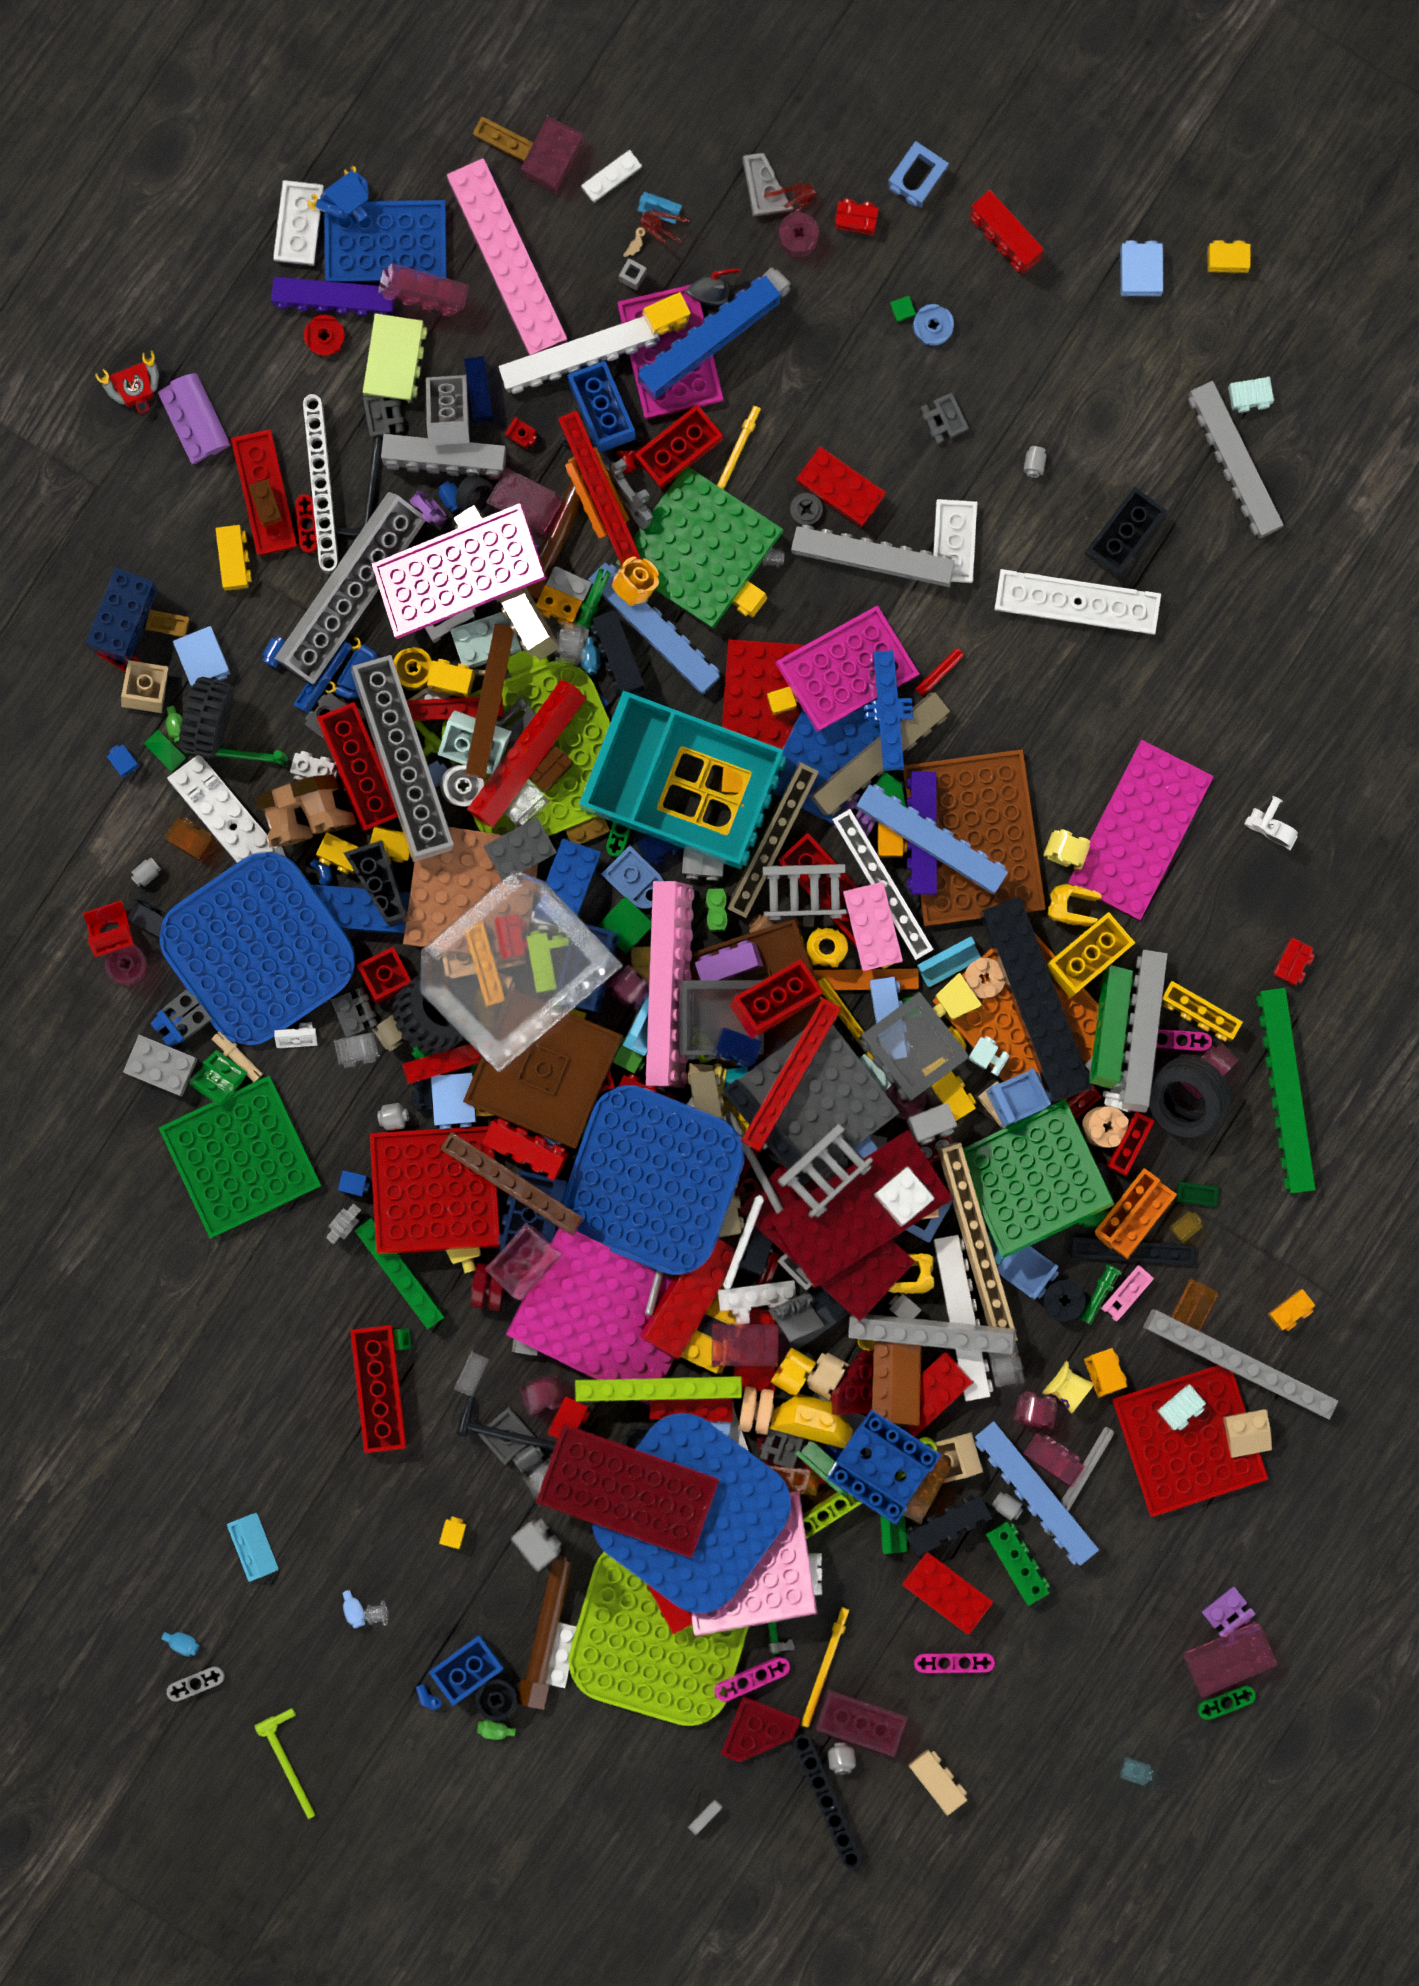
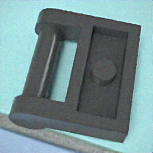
M521 697L516 700V704L503 714L504 717H500L496 722V726L502 727L521 709L525 711V714L507 729L511 731L508 745L511 748L536 715Z

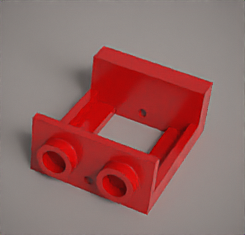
M121 900L83 913L89 932L88 943L94 957L134 945L128 915ZM108 923L119 924L118 928L100 933L101 928Z

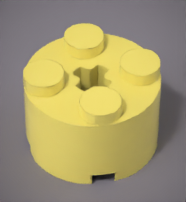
M1054 830L1051 833L1043 856H1048L1047 859L1066 867L1073 864V869L1082 870L1090 848V840L1083 837L1074 838L1072 833L1066 830Z

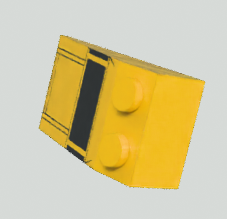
M723 1284L719 1290H724ZM718 1293L680 1356L714 1373L723 1372L743 1324H736V1315L732 1314V1310L720 1311Z

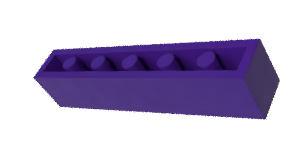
M273 277L271 301L278 309L296 307V310L308 311V308L316 309L317 312L321 313L333 310L343 315L348 314V312H355L358 316H368V314L393 316L395 289L394 287Z
M911 772V777H907V789H911V797H907V809L910 806L919 812L918 816L923 819L928 817L936 822V772ZM907 840V850H911V858H907V870H911V878H907V890H911V895H936V858Z

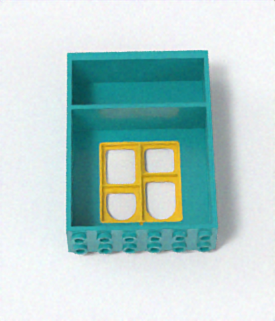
M623 691L579 805L585 812L741 870L743 865L747 866L750 858L749 848L750 846L754 847L758 837L756 830L763 825L765 819L764 809H769L772 801L771 791L772 789L776 790L780 780L778 779L779 771L783 772L787 760L782 749ZM683 754H689L704 761L698 781L695 783L675 775L676 768ZM713 765L733 768L732 771L740 774L743 779V788L738 794L729 796L706 788L705 783ZM670 785H676L701 795L702 798L694 817H688L663 807V802ZM712 799L726 804L731 810V819L724 826L716 827L703 822L706 808Z

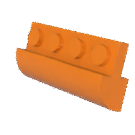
M594 447L593 449L626 523L630 519L597 448ZM572 457L565 465L567 473L571 477L576 493L579 495L584 505V510L590 518L593 530L598 538L605 537L607 532L575 458Z
M1144 1168L1095 1230V1235L1107 1247L1113 1248L1128 1259L1176 1198L1177 1194Z

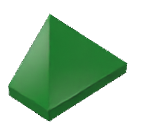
M159 730L144 743L171 772L187 759Z

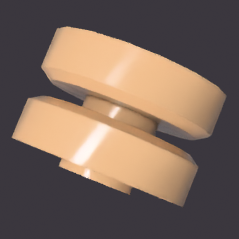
M745 1386L738 1431L749 1432L752 1428L753 1420H756V1433L767 1435L773 1413L774 1390L763 1389L759 1401H756V1387Z

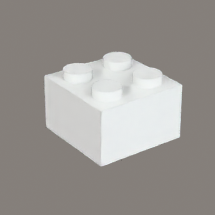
M908 1167L874 1194L900 1226L904 1225L934 1199Z

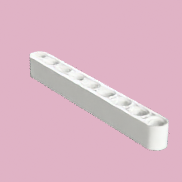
M311 394L305 397L303 406L318 556L322 571L331 575L338 566L339 560L324 410L321 399L317 395ZM316 401L318 402V407L313 410L309 409V403ZM313 421H319L320 427L318 429H311L310 424ZM315 441L322 442V446L319 449L312 448V444ZM316 461H323L324 466L321 469L314 468ZM320 480L326 481V486L323 489L316 488V484ZM321 500L328 501V506L324 509L318 507V503ZM323 520L330 521V526L326 529L320 527V523ZM331 540L332 546L327 549L323 548V541ZM326 560L334 561L332 568L324 567Z

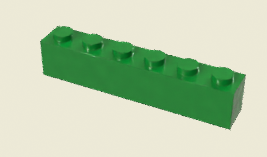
M1109 965L1102 974L1089 1083L1111 1089L1120 1083L1123 1077L1121 1065L1125 1060L1123 1049L1128 1037L1125 1032L1130 1020L1128 1015V1009L1132 1003L1130 991L1134 985V979H1132L1133 971Z
M372 1218L354 1230L428 1330L445 1318L398 1253L377 1254L375 1221Z

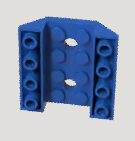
M871 1410L846 1444L826 1479L896 1524L906 1510L907 1503L928 1471L931 1472L941 1454L874 1410ZM863 1448H869L872 1451V1455L870 1458L864 1459L860 1456V1451ZM898 1470L905 1471V1480L897 1481L894 1477L895 1473Z

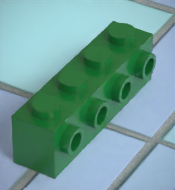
M1005 1521L985 1533L1025 1603L1029 1606L1048 1595L1047 1589L1050 1586L1045 1577L1040 1578L1038 1575L1039 1567L1035 1560L1028 1558L1026 1553L1029 1550L1025 1543L1018 1541L1016 1535L1019 1533L1013 1523L1009 1525Z

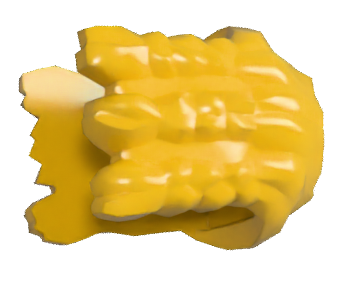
M1070 884L1054 887L1050 894L1051 905L1048 911L1050 919L1085 927L1092 926V924L1097 922V918L1067 912V900L1069 896L1096 901L1102 897L1099 892Z
M817 928V930L811 933L807 941V953L811 964L814 966L820 964L838 967L848 951V943L844 934L833 928ZM823 939L832 940L835 943L834 952L829 955L821 953L819 950L820 941Z
M923 1253L918 1255L908 1254L915 1261L912 1266L920 1267L921 1273L917 1282L895 1283L889 1292L900 1294L928 1292L934 1287L935 1283L934 1278L931 1276L934 1262L933 1256Z

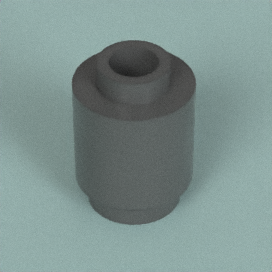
M530 1445L516 1454L517 1457L513 1461L521 1473L525 1470L528 1472L543 1462L541 1457L544 1456V1453L540 1447Z

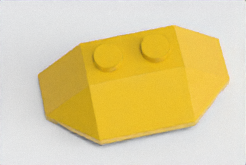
M802 1394L796 1395L774 1409L770 1429L840 1448H845L853 1434V1429L844 1414L832 1415V1402Z

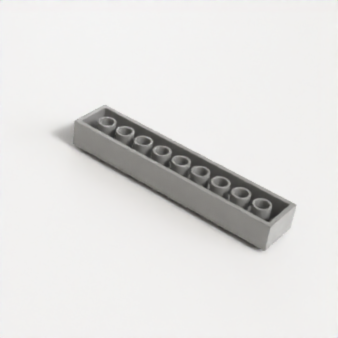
M390 492L386 494L274 659L304 681L314 685L379 590L372 564L405 551L426 521L418 510L398 495Z
M389 655L352 666L351 674L413 862L452 851L454 845L392 656Z

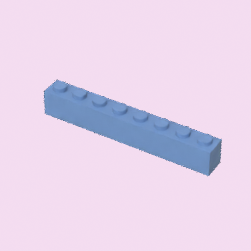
M604 563L599 568L604 569L602 577H604L606 570L611 573V576L601 596L703 696L720 679L718 675L720 671L712 663L708 665L703 660L705 656L698 649L694 651L689 646L691 642L684 635L680 637L675 632L676 627L670 621L665 622L661 618L662 613L656 607L651 608L647 604L648 600L634 606L626 604L611 586L613 578L618 572L617 568L612 564L608 566ZM598 570L588 579V581L592 583V586L598 574Z
M877 785L868 786L856 805L857 809L991 894H995L1008 873L1005 871L1006 867L997 861L995 863L988 860L989 856L980 850L975 852L970 848L971 845L962 839L960 841L953 838L954 834L945 828L941 830L936 827L937 823L926 817V819L918 816L919 812L910 806L907 809L901 805L902 801L892 795L890 798L885 795V790Z
M992 1422L975 1436L978 1440L975 1442L976 1446L981 1452L987 1451L991 1456L988 1458L989 1462L995 1469L998 1466L1004 1472L1001 1474L1002 1478L1008 1485L1011 1482L1017 1488L1014 1490L1021 1501L1024 1498L1030 1504L1027 1507L1034 1517L1036 1515L1040 1516L1043 1520L1040 1523L1047 1533L1050 1531L1054 1533L1056 1537L1053 1540L1060 1549L1063 1547L1067 1549L1069 1554L1066 1556L1074 1565L1076 1563L1082 1565L1099 1551L995 1422Z

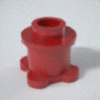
M636 451L616 452L619 460L622 458L626 463V469L622 474H631L633 470L637 469L634 456Z

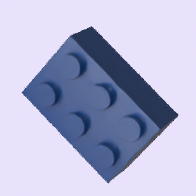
M479 1634L430 1670L429 1673L454 1706L503 1670L504 1666L481 1634Z

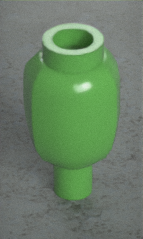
M174 706L166 708L169 715L165 722L169 738L177 744L180 739L179 733L183 718L176 713Z
M486 1719L483 1722H478L477 1734H481L483 1738L499 1740L506 1736H515V1728L507 1727L502 1721Z

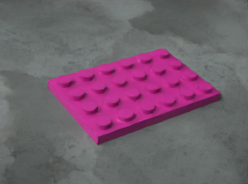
M691 285L617 302L622 324L643 317L642 313L645 307L681 292L691 313L685 329L679 332H675V330L668 331L659 335L661 341H658L657 345L649 348L643 346L638 348L637 352L629 354L645 419L692 409L697 404L701 407L723 401L713 355L654 401L638 383L639 369L647 363L649 365L656 361L655 357L660 352H667L672 348L671 344L679 338L683 340L688 336L687 332L694 326L698 328L703 324L704 317L700 302L684 293Z
M878 605L779 659L775 663L817 732L877 699L873 652L894 650L897 687L919 675V672Z

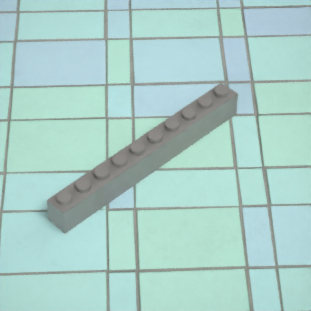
M1151 1310L1143 1328L1324 1418H1331L1338 1403V1400L1157 1310Z

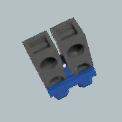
M187 989L156 1013L158 1016L151 1022V1025L157 1032L164 1027L169 1029L170 1033L162 1038L168 1047L178 1042L183 1043L198 1030L211 1023L210 1020H212V1017L201 1004L198 1005L199 1001L197 998L190 994Z

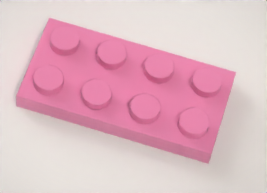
M883 882L844 891L843 894L862 971L902 962Z

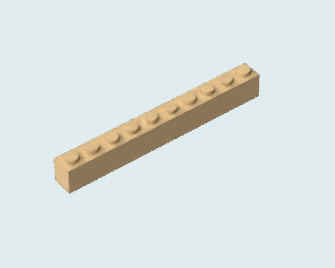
M956 1142L937 1148L949 1192L953 1199L952 1202L988 1326L1015 1329L962 1145Z

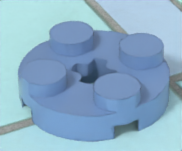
M936 304L922 307L915 316L913 323L914 333L923 344L932 346L946 342L950 338L954 327L951 313L946 308L944 309ZM931 320L939 323L936 330L928 327Z

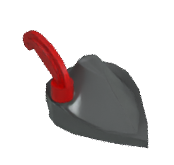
M728 269L705 275L689 286L684 293L705 305L719 306L725 303L729 296V287L723 275L739 274L741 270Z

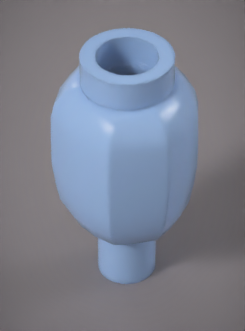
M350 1590L343 1592L342 1594L345 1599L343 1610L347 1622L353 1625L354 1629L365 1625V1613L361 1603L352 1597Z

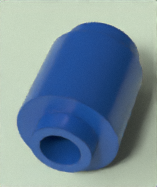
M448 481L439 486L440 491L437 494L446 509H449L451 513L459 510L456 504L458 488L455 483L450 484Z
M276 637V639L271 638L263 653L262 661L274 668L278 664L280 665L281 663L274 658L286 641L280 637Z

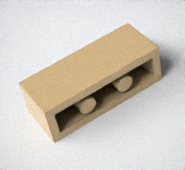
M927 1749L908 1765L948 1816L967 1801L964 1797L967 1793L960 1784L957 1786L951 1780L954 1776L947 1767L943 1769L940 1766L939 1762L942 1760L935 1751L930 1753Z

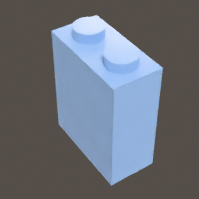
M1126 241L1120 248L1121 296H1161L1163 292V244H1158L1157 241H1146L1145 244H1137V241Z
M211 626L173 641L191 687L195 684L196 679L203 676L222 681L227 678L228 674H231Z
M472 1073L439 1075L431 1078L435 1126H439L440 1129L452 1128V1125L460 1124V1128L472 1127V1123H476L475 1107L463 1102L472 1081Z

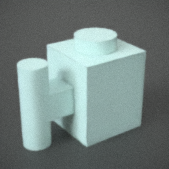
M987 1036L985 1039L980 1037L968 1060L983 1069H986L989 1063L995 1065L991 1073L998 1076L1010 1055L1003 1051L1000 1057L995 1056L994 1054L998 1049L995 1045L996 1041Z

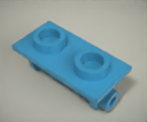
M644 192L640 198V205L637 211L675 224L682 205Z

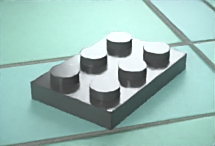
M538 817L483 846L502 882L557 853Z

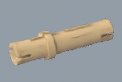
M220 1031L211 1039L224 1051L223 1054L225 1056H229L235 1064L247 1072V1076L253 1083L263 1075L237 1048V1044L228 1040Z

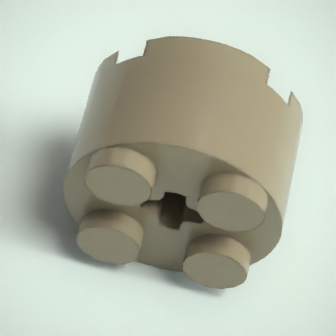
M393 1015L372 1029L385 1050L388 1049L389 1052L403 1044L402 1033L397 1030L395 1026L397 1022L394 1021Z

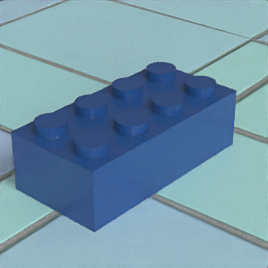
M606 361L568 374V384L593 444L599 453L635 440V430Z
M562 839L536 906L534 918L572 931L573 923L577 921L599 863L601 852Z

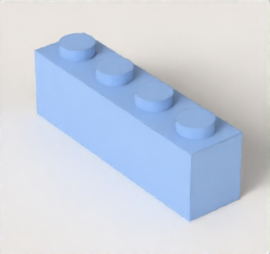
M894 977L869 981L876 1024L902 1005V1001H898L897 993H900L899 980L895 981ZM901 1019L878 1035L879 1045L890 1060L907 1058V1053H910L909 1042L904 1040L903 1034L907 1033L906 1023L901 1021Z

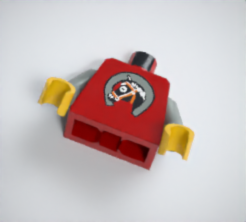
M151 351L152 358H145L143 352L142 363L109 376L105 369H102L105 373L103 378H99L97 373L95 374L109 397L119 404H126L127 407L136 405L139 414L150 410L147 400L154 397L153 392L157 390L159 373L154 362L155 356L153 351Z

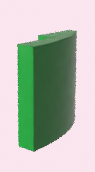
M625 896L597 927L620 933L617 946L627 954L652 928V922Z
M216 1050L203 1062V1068L189 1082L192 1087L221 1107L244 1080L247 1072Z

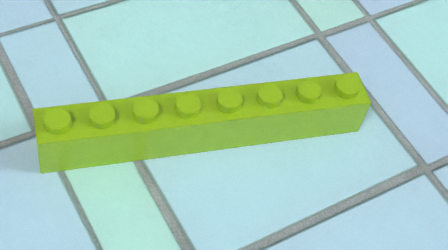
M741 1377L575 1380L576 1401L742 1398Z

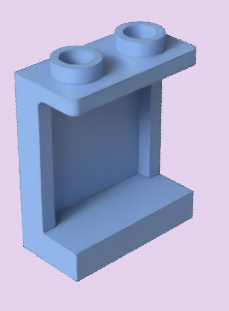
M1034 1068L1003 1083L995 1084L986 1090L1003 1128L1051 1105L1050 1095L1044 1090L1041 1084V1077L1038 1072H1035Z
M1031 1246L1002 1259L997 1266L1000 1276L1033 1300L1036 1297L1040 1299L1047 1290L1044 1287L1049 1280L1053 1282L1059 1274L1057 1271L1059 1266L1052 1263Z

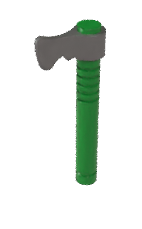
M776 1621L768 1622L770 1653L778 1654L780 1651L785 1650L794 1651L795 1647L792 1639H788L786 1643L778 1642Z

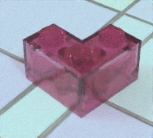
M1223 1043L1216 1048L1214 1046L1210 1047L1204 1053L1205 1055L1200 1058L1214 1066L1222 1076L1238 1062V1059ZM1181 1082L1197 1100L1203 1096L1193 1085Z
M1036 1433L1023 1454L1064 1483L1072 1486L1085 1467L1078 1462L1080 1458L1071 1451L1068 1453L1069 1450L1060 1443L1055 1446L1056 1441L1045 1435L1043 1438Z

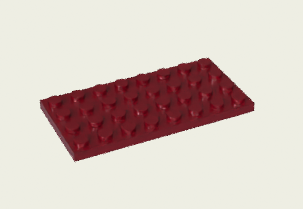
M909 1130L863 1158L864 1162L871 1158L873 1160L870 1163L872 1167L864 1175L859 1173L824 1206L826 1210L819 1217L814 1215L811 1218L809 1216L813 1209L801 1198L769 1218L813 1288L953 1200ZM854 1164L844 1171L850 1176L858 1167ZM908 1167L934 1199L904 1225L900 1226L874 1194ZM837 1175L827 1181V1183L835 1190L843 1181ZM820 1186L809 1193L819 1204L828 1197Z
M781 1164L771 1174L768 1181L783 1209H785L802 1197L792 1186L785 1185L782 1187L778 1183V1180L788 1171ZM811 1179L803 1187L810 1193L818 1188L819 1185ZM761 1185L738 1211L748 1219L755 1198L759 1195L762 1196L763 1203L754 1226L800 1267L769 1219L777 1213ZM890 1239L819 1286L860 1322L915 1261Z
M563 1424L535 1503L692 1558L720 1479Z

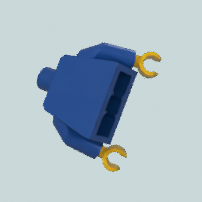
M352 166L350 172L344 170L345 176L321 194V199H318L316 194H312L313 201L307 200L308 207L312 210L319 209L342 219L353 214L358 222H361L368 216L362 207L367 202L369 195L367 180L356 172V168Z
M355 637L354 640L358 642V645L352 646L351 650L354 653L337 683L329 681V684L333 685V689L331 691L325 690V692L336 693V695L346 699H360L351 674L352 666L378 659L377 653L366 645H362L359 638Z

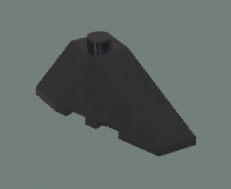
M819 1285L810 1292L812 1297L810 1305L825 1327L792 1342L787 1339L782 1331L774 1342L785 1357L791 1347L798 1351L850 1314Z

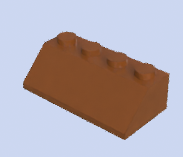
M885 1341L874 1342L872 1410L897 1426H919L921 1345Z

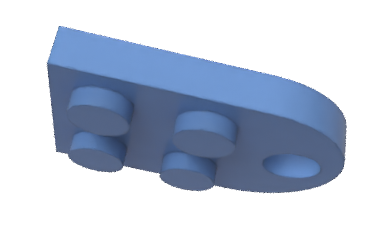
M631 846L601 874L623 897L626 896L640 909L652 908L653 901L647 900L646 893L649 890H653V882L663 881L660 874Z

